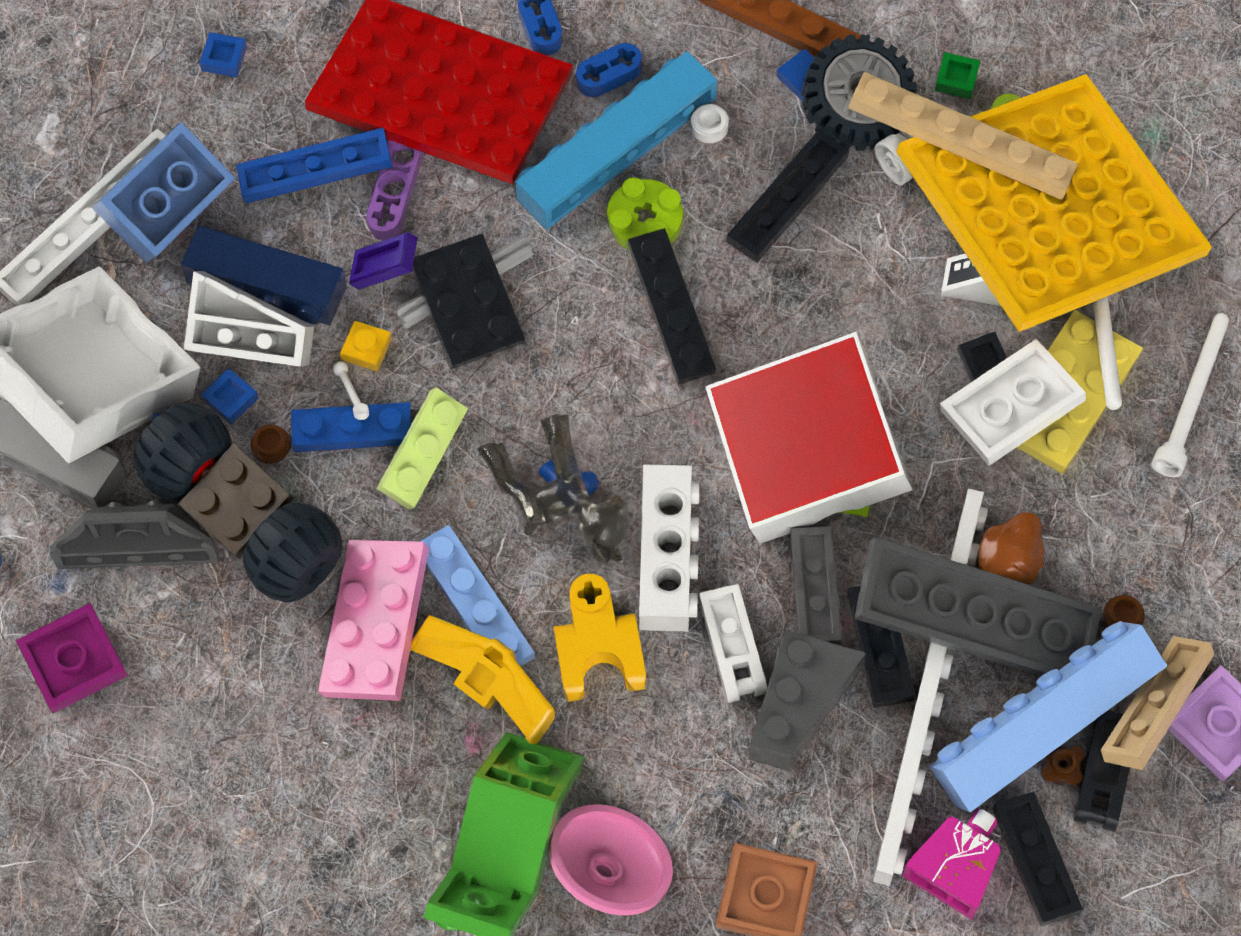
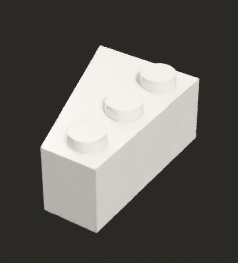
M193 271L184 350L300 367L310 364L314 333L313 325L205 271Z

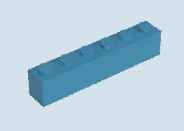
M688 51L677 59H669L661 67L660 72L649 80L644 79L634 87L632 93L623 100L611 103L603 115L593 123L588 122L582 125L575 136L564 145H556L550 150L543 161L535 167L529 166L523 170L515 181L517 201L548 230L687 123L695 109L701 105L714 102L717 95V79Z

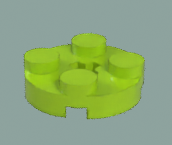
M632 177L625 180L622 187L617 189L611 196L607 206V223L614 234V239L623 248L629 250L628 239L665 228L672 244L679 236L683 226V208L678 191L660 181ZM649 210L651 214L655 215V218H647L645 222H641L637 212Z

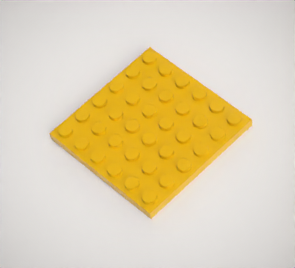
M1087 74L970 116L973 119L1078 163L1062 200L916 137L900 142L896 150L898 156L1019 332L1203 258L1212 249L1211 244Z

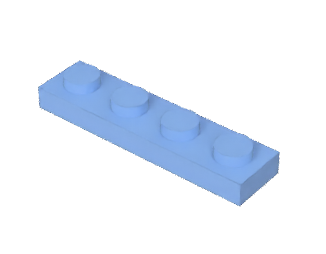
M450 525L420 541L425 542L429 547L426 563L428 571L466 628L486 638H496L514 651L516 661L520 666L534 659L535 652Z

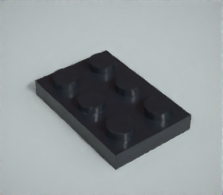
M483 233L414 257L412 272L451 369L525 342V337Z

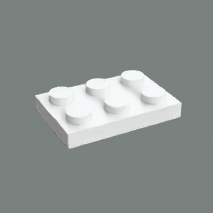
M1035 339L941 402L940 408L952 425L987 465L990 466L1086 401V392L1044 346Z

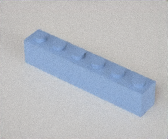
M1122 621L1112 624L1102 632L1103 638L1093 646L1087 645L1072 653L1069 657L1070 663L1059 671L1054 669L1042 675L1036 681L1038 685L1026 695L1021 693L1008 700L1003 706L1005 710L993 719L989 717L974 725L970 730L972 735L961 743L953 742L940 750L937 754L939 759L929 765L954 806L967 812L973 811L1166 668L1167 664L1143 626L1140 624L1123 623Z

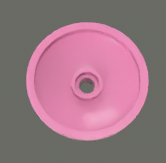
M607 805L581 806L565 814L553 830L548 852L556 877L570 894L593 909L614 915L643 913L656 906L670 887L673 867L665 843L651 826L628 811Z

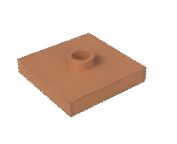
M734 843L715 928L749 936H802L818 862Z

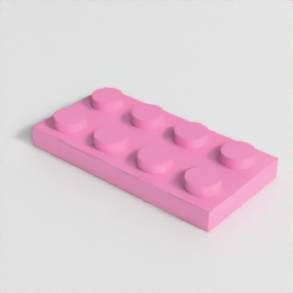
M348 541L318 692L323 697L401 701L429 553V547L425 542Z

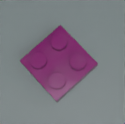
M91 603L15 640L52 714L128 676Z

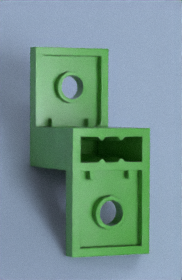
M508 732L504 734L474 775L451 869L427 902L424 919L436 922L439 927L446 930H461L476 936L514 935L539 893L549 855V842L557 824L561 805L582 771L585 760L584 756L540 742L530 744L524 737Z

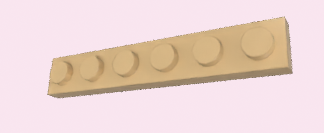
M866 72L863 73L848 106L853 111L1061 200L1068 189L1078 164Z

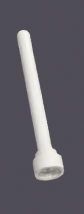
M1107 296L1092 303L1106 406L1111 410H1117L1122 405Z
M1218 313L1213 318L1169 441L1163 443L1155 452L1151 463L1152 468L1164 476L1179 477L1184 471L1187 462L1184 444L1229 323V318L1224 313Z

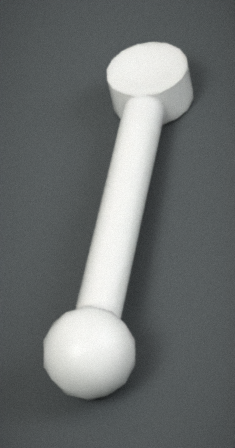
M342 361L336 362L333 365V372L336 376H340L354 405V417L358 420L366 419L369 417V408L366 404L361 403L347 375V364Z

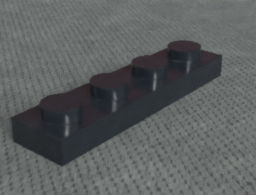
M818 130L727 234L726 242L758 263L847 160L849 149Z
M663 228L628 239L631 256L677 384L680 385L715 374V364L666 229Z

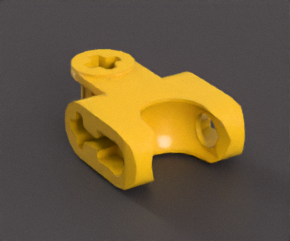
M596 574L579 576L573 581L569 592L573 623L553 626L565 699L567 702H572L584 698V677L586 672L592 666L599 663H609L616 666L621 671L626 689L629 691L645 690L646 671L635 613L615 616L608 583ZM593 595L595 603L587 604L585 596Z

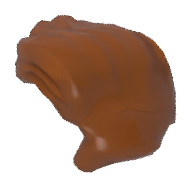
M1020 513L1013 516L1006 523L992 526L985 531L979 546L977 569L1028 585L1032 584L1037 579L1038 572L1044 565L1043 526L1039 517L1034 513Z

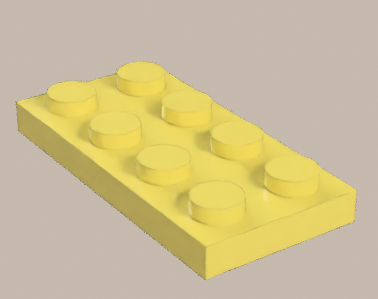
M1076 310L1073 311L1048 349V352L1086 392V401L1016 447L1064 474L1107 408L1095 321ZM1112 331L1121 386L1140 357L1143 347Z

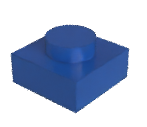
M209 32L199 62L201 71L237 78L247 49L245 38Z
M229 368L201 394L203 402L230 425L259 399L257 391Z

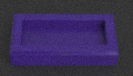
M406 232L355 250L349 284L360 290L412 272L418 237Z

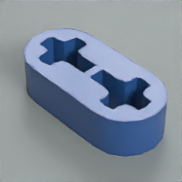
M518 0L519 18L532 50L544 55L556 53L562 45V29L552 1ZM536 3L537 7H540V15L535 16L534 10L529 4ZM545 27L547 35L551 36L550 40L545 41L543 36H540V28Z
M621 43L584 60L576 69V85L578 90L585 96L598 97L634 80L642 71V54L640 50L633 44ZM624 58L627 62L632 61V65L619 64V59ZM592 74L593 77H599V81L594 82L591 78L587 79L586 75Z

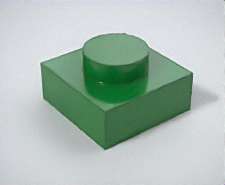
M944 52L934 91L971 99L981 60Z

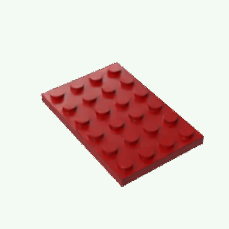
M365 0L307 96L305 107L307 111L366 132L384 128L386 137L390 141L513 185L573 74V65L390 0Z

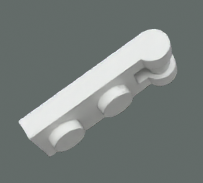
M739 584L699 593V602L726 702L739 701L740 696L754 693L755 697L765 695L767 683ZM747 667L750 677L736 680L733 670Z

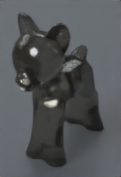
M555 414L540 420L549 444L557 479L548 482L542 487L522 479L515 472L505 443H488L476 448L489 466L501 492L513 497L526 520L525 535H531L538 525L551 522L564 515L573 514L577 517L582 535L589 544L590 553L597 562L607 564L610 559L616 562L623 561L618 545L624 539L627 529L624 513L627 502L619 495H613L604 503H592L574 454L569 414Z

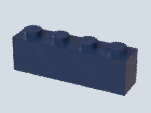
M202 226L197 227L181 262L186 283L191 287L193 271H205L289 314L296 315L299 319L309 324H318L319 322L331 326L347 288L343 268Z

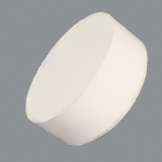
M705 104L695 109L691 116V131L695 138L704 143H715L726 136L729 118L722 107L715 104Z

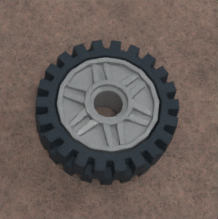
M855 34L847 35L843 41L838 38L833 40L829 46L826 45L821 49L808 68L801 96H804L802 101L803 110H808L807 120L810 124L815 122L817 125L815 131L820 130L826 133L830 138L841 142V145L847 149L855 146L856 151H864L867 146L874 149L877 143L889 135H897L900 132L898 129L848 108L854 94L852 88H857L864 72L910 92L916 93L917 82H912L915 74L912 68H906L908 60L905 56L902 55L898 58L896 56L898 49L892 44L888 49L883 46L885 40L878 37L874 42H871L870 35L862 34L859 39L855 38Z

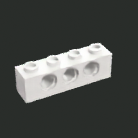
M643 465L639 630L688 631L689 617L697 618V593H689L690 579H698V555H690V542H698L699 517H691V504H699V480H691L692 466ZM671 505L680 509V512L675 515H667L661 509ZM665 543H674L680 548L676 552L667 553L661 550L660 546ZM665 580H672L679 587L672 591H666L661 589L659 584Z

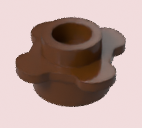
M1077 745L1071 748L1059 746L1046 756L1044 767L1041 770L1042 778L1048 783L1069 784L1070 786L1079 785L1083 779V774L1080 772V764L1085 758L1084 750ZM1065 761L1067 766L1061 767L1059 762Z

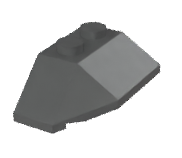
M150 501L141 506H128L124 503L112 502L106 504L105 507H92L50 546V556L57 569L219 563V553L214 540L174 504H168L163 501Z

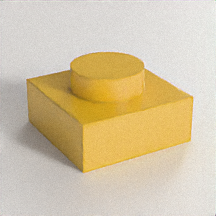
M354 321L340 352L341 360L378 372L392 341L391 332Z

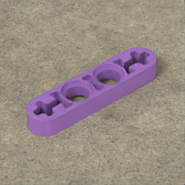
M390 140L388 141L393 167L379 171L367 211V224L370 233L380 240L395 237L402 230L424 152ZM401 150H409L414 154L413 159L407 163H398L393 157ZM392 182H399L405 186L404 190L398 195H388L384 192L386 185ZM385 205L389 206L391 221H387L385 226H379L378 220H383L386 212Z

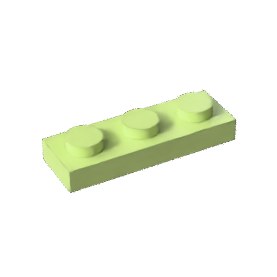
M437 387L430 390L376 489L408 510L415 508L468 408Z

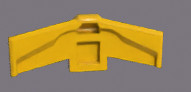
M428 615L413 637L410 650L460 670L461 673L453 683L456 687L484 708L490 709L497 700L526 736L525 739L530 744H537L554 721L555 709L517 663L514 651L496 638H486Z

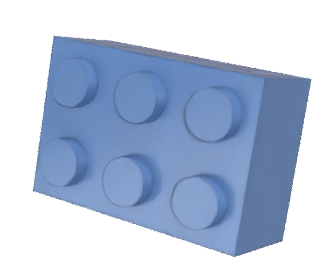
M180 122L117 182L92 209L148 263L157 257L236 178Z

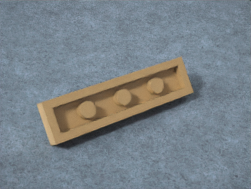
M1177 636L1172 637L1161 655L1167 667L1145 682L1135 695L1101 749L1104 762L1139 770L1144 769L1213 658L1214 652L1210 642Z

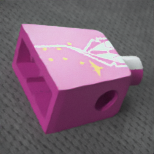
M976 809L967 824H964L955 817H948L909 859L902 877L972 920L981 903L1002 849L997 843L989 839V836L998 824L997 819L982 809Z

